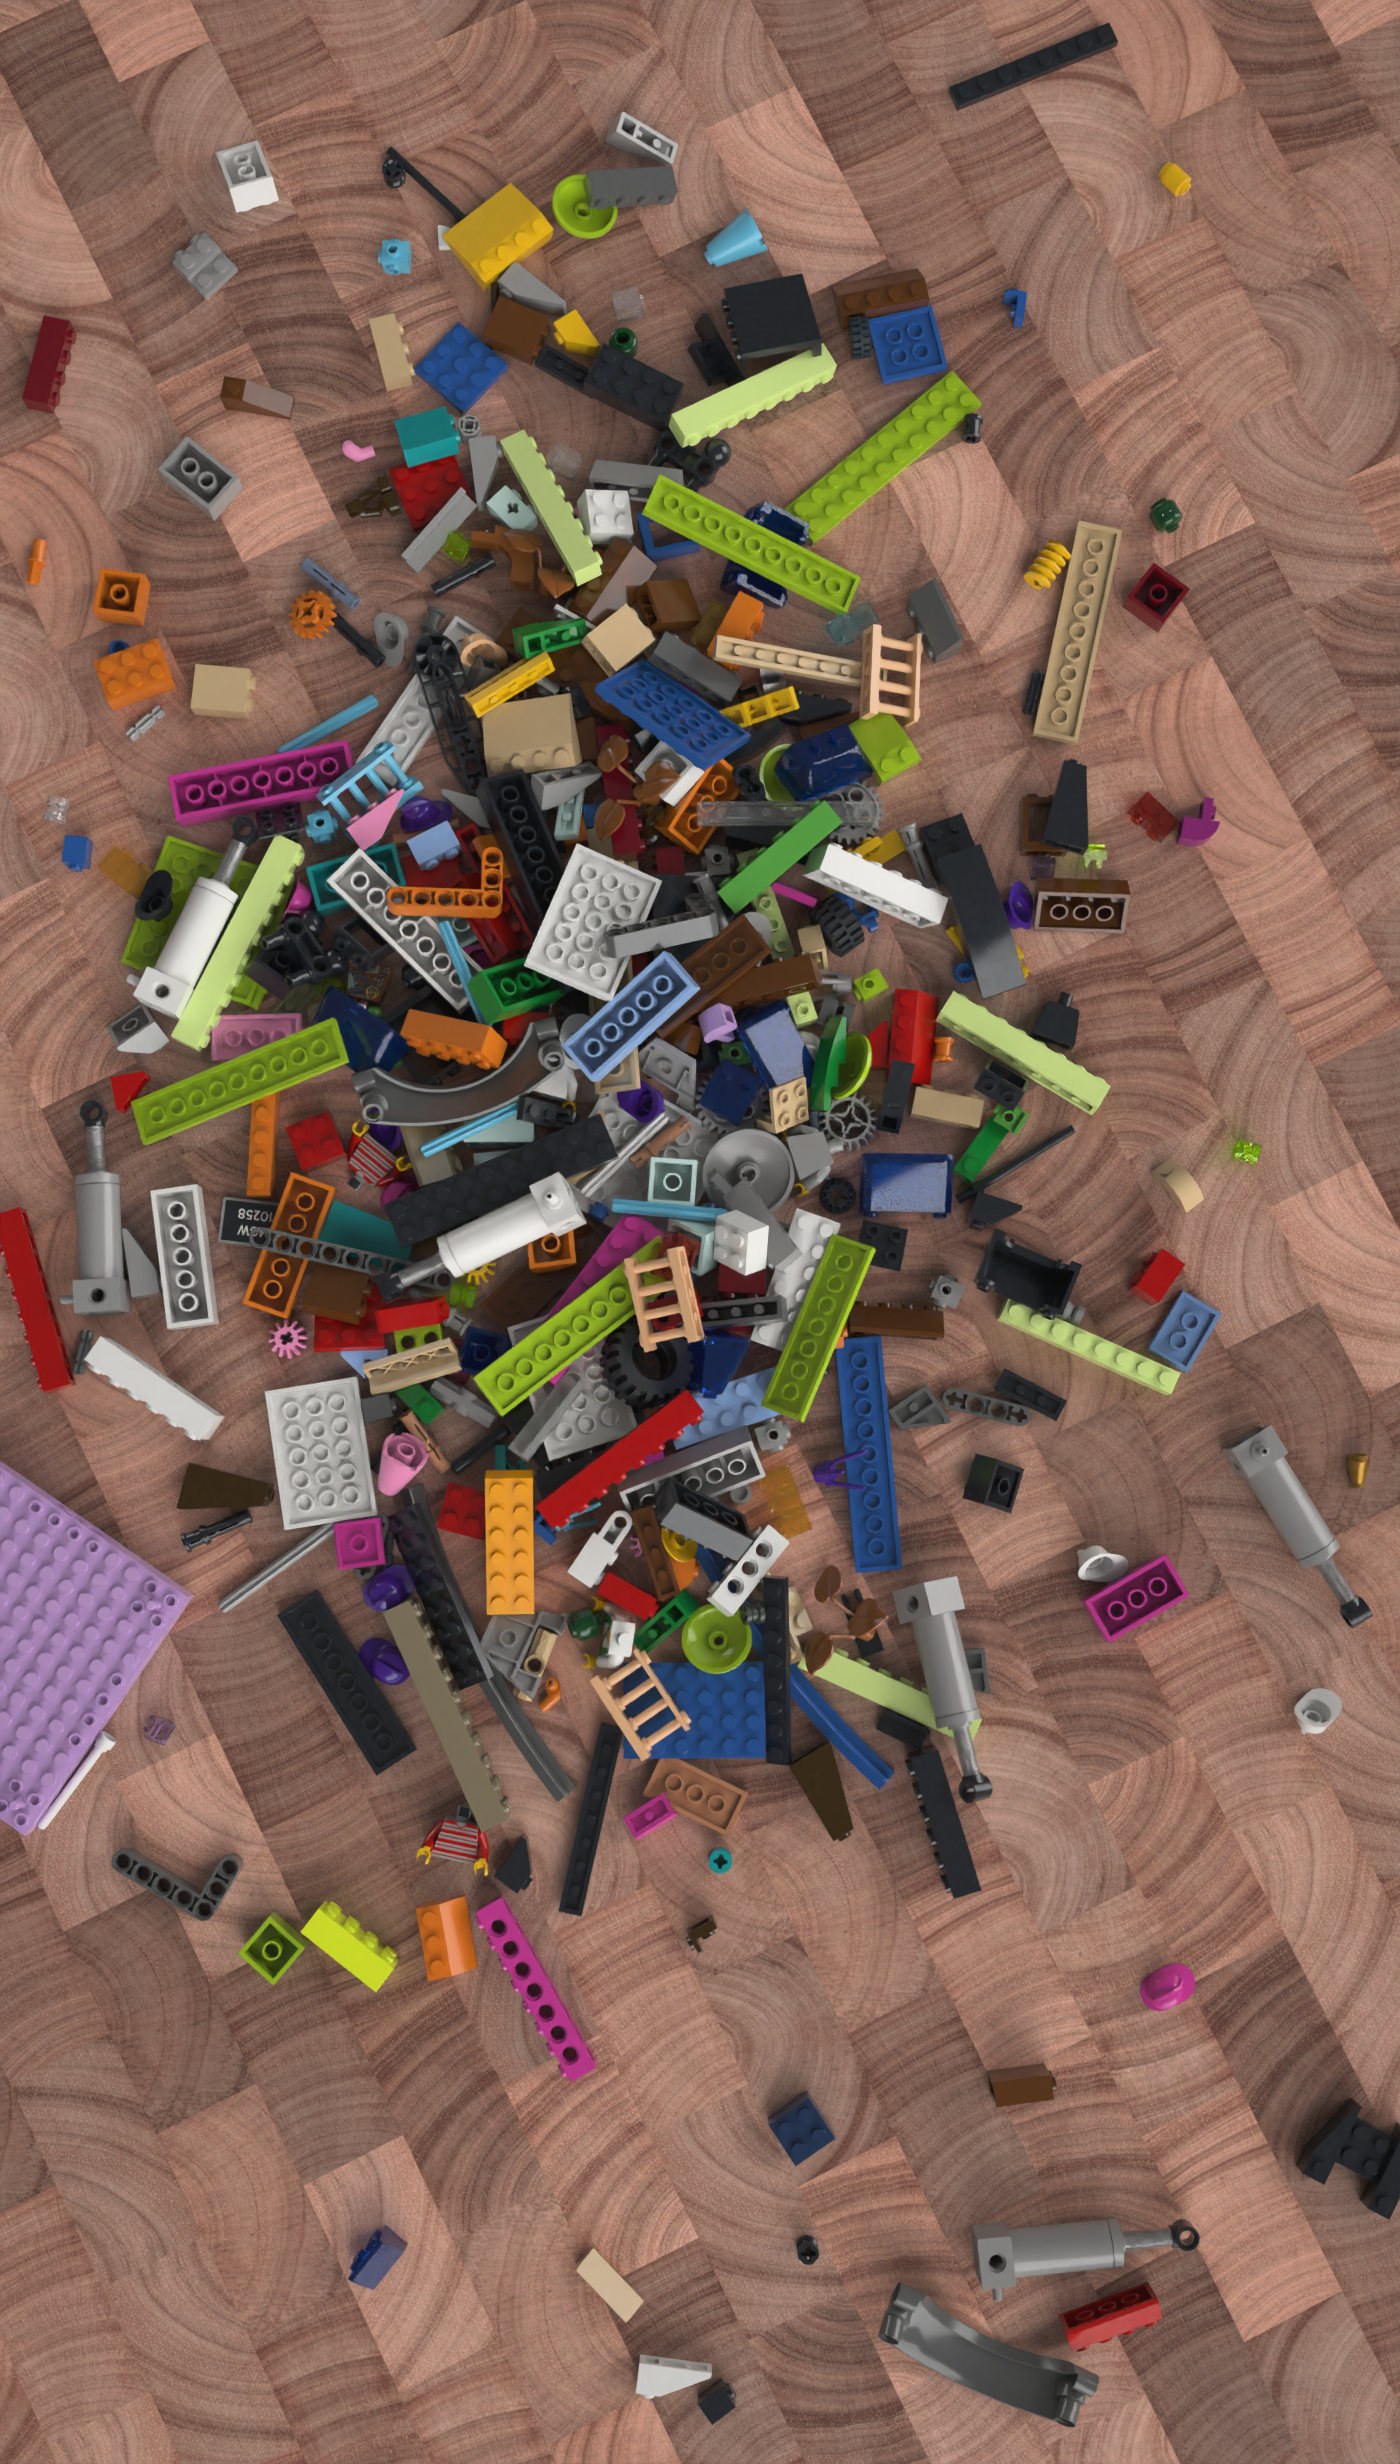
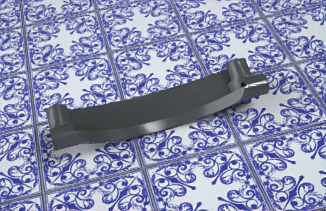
M552 1016L529 1023L522 1039L512 1053L500 1064L499 1069L494 1068L488 1073L467 1082L445 1086L416 1084L395 1077L378 1067L353 1073L352 1080L357 1094H360L364 1120L372 1124L395 1126L440 1125L472 1119L519 1099L520 1096H524L540 1086L563 1068L565 1059L555 1017ZM552 1054L560 1056L554 1062L549 1061L548 1057ZM371 1106H375L379 1109V1111L376 1113H370L369 1111H367V1109Z
M901 2282L896 2285L891 2295L878 2334L882 2341L889 2343L913 2360L970 2390L1066 2427L1073 2428L1076 2426L1079 2409L1084 2404L1086 2395L1089 2397L1094 2396L1099 2384V2376L1069 2361L1024 2351L973 2330L945 2312L929 2295Z

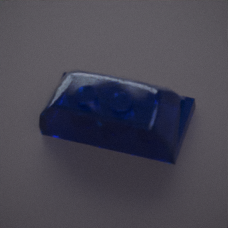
M848 724L792 744L782 754L774 767V772L797 805L871 777L873 773L872 768L866 761L859 741Z

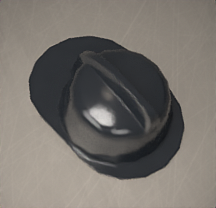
M158 870L148 878L141 896L135 905V914L140 920L147 921L152 919L156 922H161L162 919L171 913L173 900L170 894L173 887V878L169 872Z

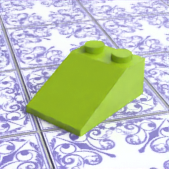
M878 712L877 715L868 720L859 719L845 727L878 786L911 769L922 760L910 738L892 714Z

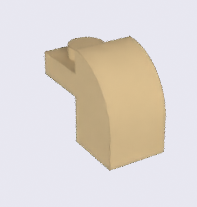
M1170 1158L1152 1171L1153 1177L1168 1190L1172 1201L1185 1213L1204 1200L1198 1184L1182 1165L1180 1167L1176 1165Z

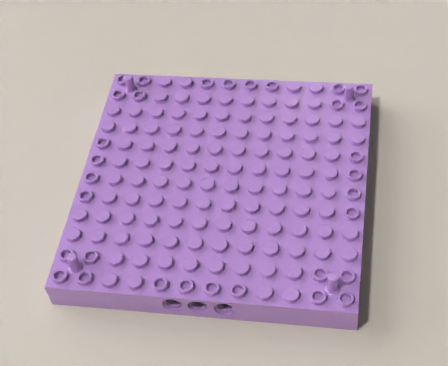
M0 1461V1819L26 1836L34 1831L38 1822L54 1802L194 1594L2 1461Z

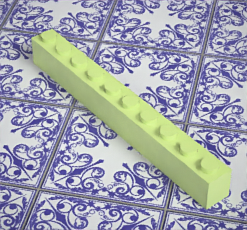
M281 835L274 837L171 1034L174 1040L198 1052L208 1045L210 1041L209 1034L212 1028H216L221 1019L220 1013L223 1007L226 1008L230 1003L232 997L230 994L233 988L239 985L242 979L241 972L243 968L248 967L253 957L251 953L254 947L260 945V939L263 937L262 932L265 926L268 927L271 924L274 916L272 913L275 907L279 906L283 901V891L286 886L291 885L296 866H300L304 860L305 854L301 845Z

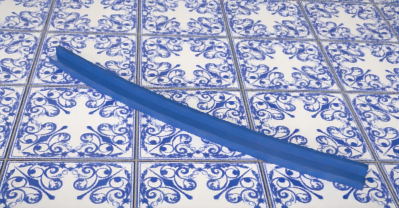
M697 1542L696 1557L712 1584L716 1580L720 1582L724 1577L722 1572L728 1565L726 1560L718 1552L712 1549H705ZM729 1581L728 1590L731 1593H735L736 1585L734 1582ZM747 1597V1598L745 1599V1601H748L749 1603H751V1601H750L749 1598ZM752 1622L749 1624L752 1631L751 1645L764 1661V1623L757 1624ZM796 1664L790 1665V1696L827 1739L880 1790L885 1783L887 1784L890 1781L889 1779L895 1771L871 1750L841 1719Z

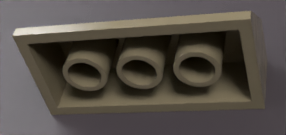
M449 1123L428 1126H399L419 1187L429 1186L463 1170V1164L455 1150L456 1144L428 1157H425L420 1149L422 1144L449 1132Z

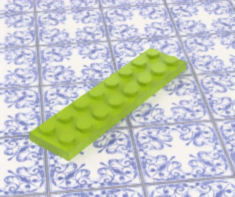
M832 1233L760 1404L762 1407L804 1423L874 1256L875 1248Z

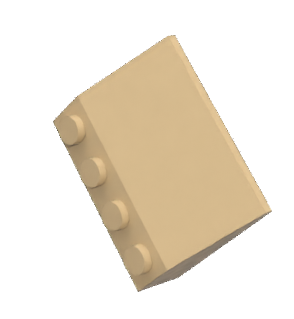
M570 693L506 702L482 715L484 756L488 777L523 769L524 773L572 767L582 762Z

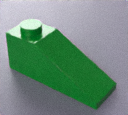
M578 618L532 623L514 628L512 633L515 651L527 659L538 656L545 651L548 653L580 644L587 635L585 619Z
M990 1117L951 1172L970 1185L1009 1130L995 1122L993 1117Z
M421 1383L394 1391L426 1425L430 1426L446 1410Z
M684 1588L681 1594L676 1595L634 1634L633 1643L641 1652L645 1650L648 1654L688 1619L700 1604Z

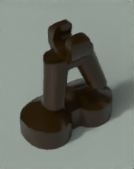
M386 472L377 475L376 487L353 497L354 501L345 505L351 518L359 515L361 518L381 517L385 508L392 517L402 513ZM378 494L382 495V501L378 508L364 507V503Z
M657 804L655 807L650 805L645 812L648 817L642 822L643 830H639V836L644 838L645 846L647 847L655 846L662 837V833L654 826L664 816L663 810L666 807L664 804Z

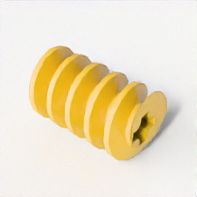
M1048 539V543L1044 545L1043 550L1039 552L1038 557L1034 559L1033 564L1024 574L1025 581L1037 590H1042V587L1050 588L1051 583L1048 580L1054 581L1056 579L1054 573L1059 574L1061 572L1059 566L1064 567L1066 565L1064 559L1069 560L1071 558L1070 553L1058 541Z

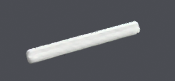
M660 1113L654 1120L647 1123L617 1152L619 1159L603 1165L580 1187L581 1193L587 1198L590 1197L629 1160V1157L633 1156L645 1142L649 1141L669 1121L668 1117L664 1113Z

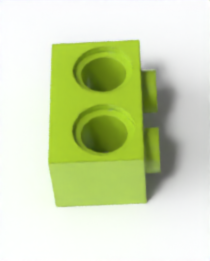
M442 1323L394 1331L397 1353L426 1345L425 1339L429 1333H435L437 1341L444 1339ZM408 1336L413 1337V1347L405 1349L403 1347V1340Z

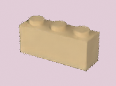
M395 313L369 319L387 391L413 385L411 376H415L412 362L407 363L406 356L410 355L407 342H402L400 336L404 335L402 322L396 321Z
M921 1085V1087H916L909 1117L977 1131L980 1126L984 1100H980L979 1096L974 1094L960 1096L954 1090L944 1089L943 1092L935 1091L933 1086Z

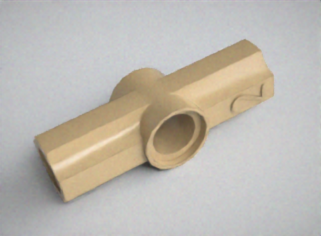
M539 1627L522 1670L542 1677L558 1635ZM533 1658L540 1660L541 1669L537 1671L532 1670L529 1667V1661ZM515 1686L513 1695L532 1702V1699Z

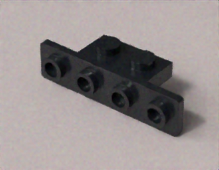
M701 314L694 328L702 341L691 344L688 352L708 386L711 387L726 382L731 387L746 380L708 314Z

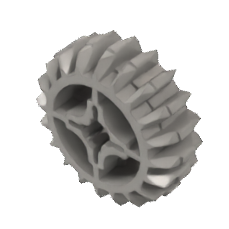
M857 1091L852 1094V1097L836 1099L835 1101L831 1097V1110H825L826 1112L818 1111L817 1113L824 1118L818 1120V1124L824 1126L819 1130L820 1132L827 1133L825 1136L826 1141L839 1137L831 1130L829 1120L840 1126L841 1133L839 1138L842 1146H847V1152H851V1145H854L857 1151L860 1150L859 1142L867 1146L868 1141L865 1137L873 1140L874 1135L870 1131H877V1126L872 1125V1123H876L878 1117H871L877 1110L876 1108L868 1109L872 1105L871 1100L866 1104L863 1103L865 1095H862L860 1099H856ZM841 1104H848L846 1112L842 1114L830 1113L835 1107ZM855 1106L864 1113L866 1122H862L861 1119L855 1116ZM849 1111H851L850 1121L853 1120V1123L849 1124L845 1132L844 1122L841 1121V1119L845 1120L846 1116H848ZM864 1129V1132L858 1137L847 1139L850 1130Z

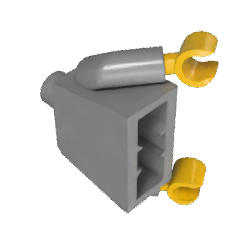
M802 1124L779 1132L784 1134L781 1141L787 1142L799 1181H802L793 1185V1188L799 1186L802 1188V1193L797 1195L798 1197L808 1194L809 1190L819 1185L831 1172V1165H833L831 1154L843 1151L839 1137L826 1141L823 1132H819L817 1128Z

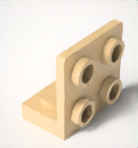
M800 1076L769 1090L771 1111L765 1113V1116L756 1119V1125L759 1129L776 1134L809 1120L806 1078Z

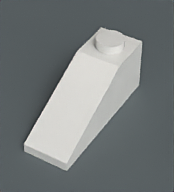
M640 2354L636 2394H640L644 2398L660 2397L710 2379L712 2364Z

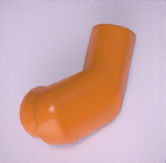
M553 1677L546 1680L547 1696L538 1703V1706L544 1713L561 1699V1683Z

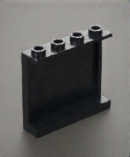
M802 273L724 289L725 298L721 299L723 313L727 312L728 314L726 315L727 328L732 329L730 332L732 346L736 345L737 347L734 349L737 362H741L743 371L746 370V360L809 347L813 357L822 355L821 336Z
M652 874V877L661 880L662 883L649 911L648 921L686 913L685 897L690 894L699 893L696 884H693L692 880L701 876ZM711 877L716 891L721 890L718 885L728 877ZM720 896L718 897L728 923L731 924L736 919V914ZM713 937L648 951L649 964L663 951L671 953L681 964Z
M427 984L376 1021L375 1028L419 1084L441 1086L443 1079L447 1076L453 1077L461 1071L460 1067L464 1064L451 1058L449 1061L442 1060L433 1054L423 1056L416 1052L417 1049L408 1045L407 1040L400 1033L409 1009L478 1023L471 1005L460 1015L430 984Z

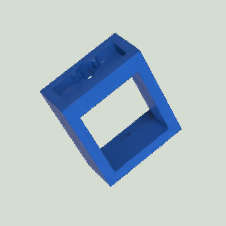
M642 512L637 513V524L645 556L653 563L700 552V544L693 540L654 548L648 523L655 521L642 515Z

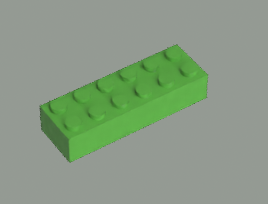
M817 800L808 808L810 813L806 817L802 818L800 815L790 823L792 829L786 834L784 831H781L772 839L774 844L768 849L766 846L762 847L754 854L757 859L751 864L746 861L736 870L739 874L735 878L728 877L718 885L721 890L717 893L735 914L843 823L825 800L822 803Z

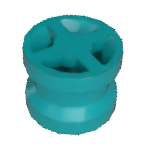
M716 1847L710 1852L708 1859L711 1870L722 1874L731 1868L732 1856L729 1850L724 1847Z

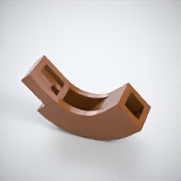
M496 525L494 534L483 529L472 531L471 542L473 548L498 551L510 559L512 563L510 576L512 588L534 591L535 567L531 552H522L514 548L507 542L505 537H502V534L510 529Z

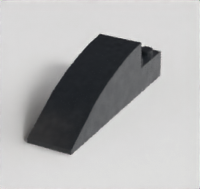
M960 813L919 828L918 836L924 843L922 850L938 890L942 892V896L948 898L946 910L982 1000L1025 986L1026 982L1013 935L991 869L981 844H974L963 814Z

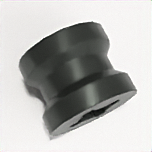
M756 1600L754 1603L744 1601L741 1604L740 1617L744 1625H749L752 1622L757 1624L764 1623L765 1607L762 1600Z

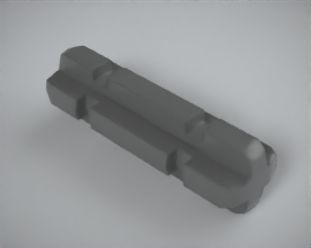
M81 1330L79 1337L81 1342H78L74 1357L76 1362L73 1363L71 1369L74 1374H85L87 1367L85 1362L87 1361L84 1359L92 1347L90 1342L94 1339L95 1333L93 1331Z

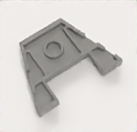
M656 1036L638 1051L639 1071L677 1092L679 1097L675 1106L694 1115L696 1060Z
M541 1611L540 1613L534 1612V1614L493 1615L480 1642L488 1662L525 1695L533 1699L541 1683V1677L524 1671L520 1667L538 1628L540 1627L562 1636L570 1614H551Z

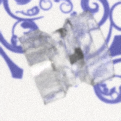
M49 795L47 799L48 808L44 810L43 818L53 823L65 824L67 819L66 810L70 808L71 801L60 796Z

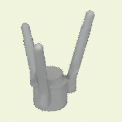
M820 972L821 975L832 977V979L822 978V983L831 984L832 991H836L826 996L836 998L844 997V993H851V975H844V972ZM825 995L813 998L812 1002L824 1001Z

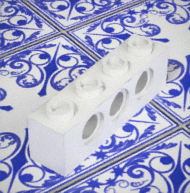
M769 1524L762 1528L759 1526L752 1533L753 1542L734 1564L730 1562L723 1570L724 1577L720 1582L716 1580L708 1589L710 1594L706 1599L727 1617L734 1615L790 1543ZM757 1545L764 1548L765 1554L763 1557L756 1553ZM743 1563L750 1566L751 1572L749 1575L743 1573ZM729 1581L735 1583L737 1588L735 1593H731L728 1590Z

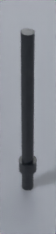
M393 147L388 148L386 154L391 158L400 160L404 166V171L459 222L468 216V214H464Z
M1072 1125L1068 1126L980 1182L977 1180L970 1184V1188L955 1196L959 1204L965 1202L978 1191L984 1193V1189L1076 1133Z

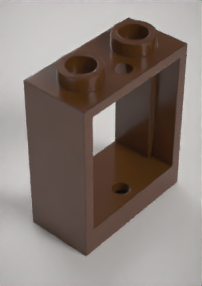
M1027 794L1026 797H1022L1020 801V856H1066L1068 851L1040 844V841H1029V807H1050L1053 794L1048 797H1039L1038 794Z

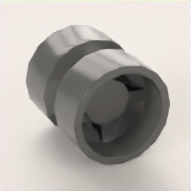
M825 995L817 1024L826 1026L829 1017H846L847 1033L856 1005L845 1001L840 1004L838 999Z

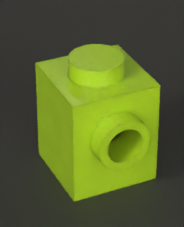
M875 968L854 980L853 988L851 989L857 1001L861 1000L864 1005L887 992L888 985L879 969Z

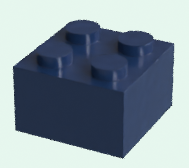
M805 2091L768 2117L770 2128L795 2166L836 2139L834 2130L808 2091Z

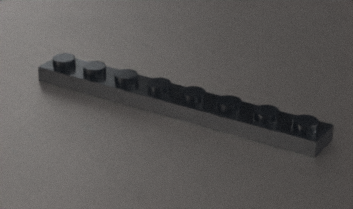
M1106 23L950 86L949 94L958 111L1117 47L1118 40L1110 23Z
M766 1575L763 1577V1603L765 1607L766 1763L788 1766L792 1763L788 1577Z
M601 1722L559 1906L560 1912L582 1917L623 1735L622 1730L617 1725Z

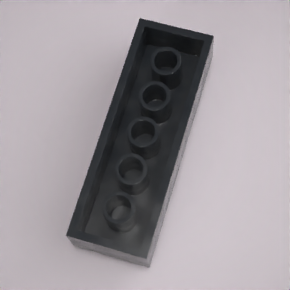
M934 1745L920 1750L908 1752V1759L905 1760V1764L910 1776L915 1778L912 1787L917 1799L922 1801L919 1810L925 1824L928 1823L930 1827L926 1829V1833L932 1847L935 1846L937 1850L933 1852V1856L939 1870H943L944 1873L940 1875L944 1890H946L947 1894L951 1893L954 1899L981 1891L939 1750Z

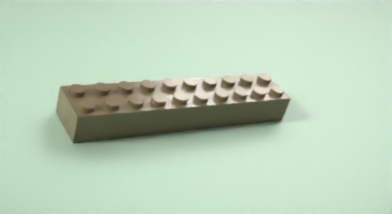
M413 1598L383 1612V1615L482 1833L507 1821L513 1807L508 1796L504 1797L501 1792L503 1785L498 1774L494 1775L491 1770L493 1762L488 1752L484 1753L481 1748L483 1740L478 1730L474 1732L471 1723L474 1721L470 1711L463 1708L461 1703L464 1700L462 1693L458 1687L454 1688L451 1681L454 1679L453 1673L449 1666H444L442 1661L444 1657L443 1651L439 1644L435 1645L432 1636L435 1635L430 1623H425L422 1617L425 1614L420 1601L416 1602Z

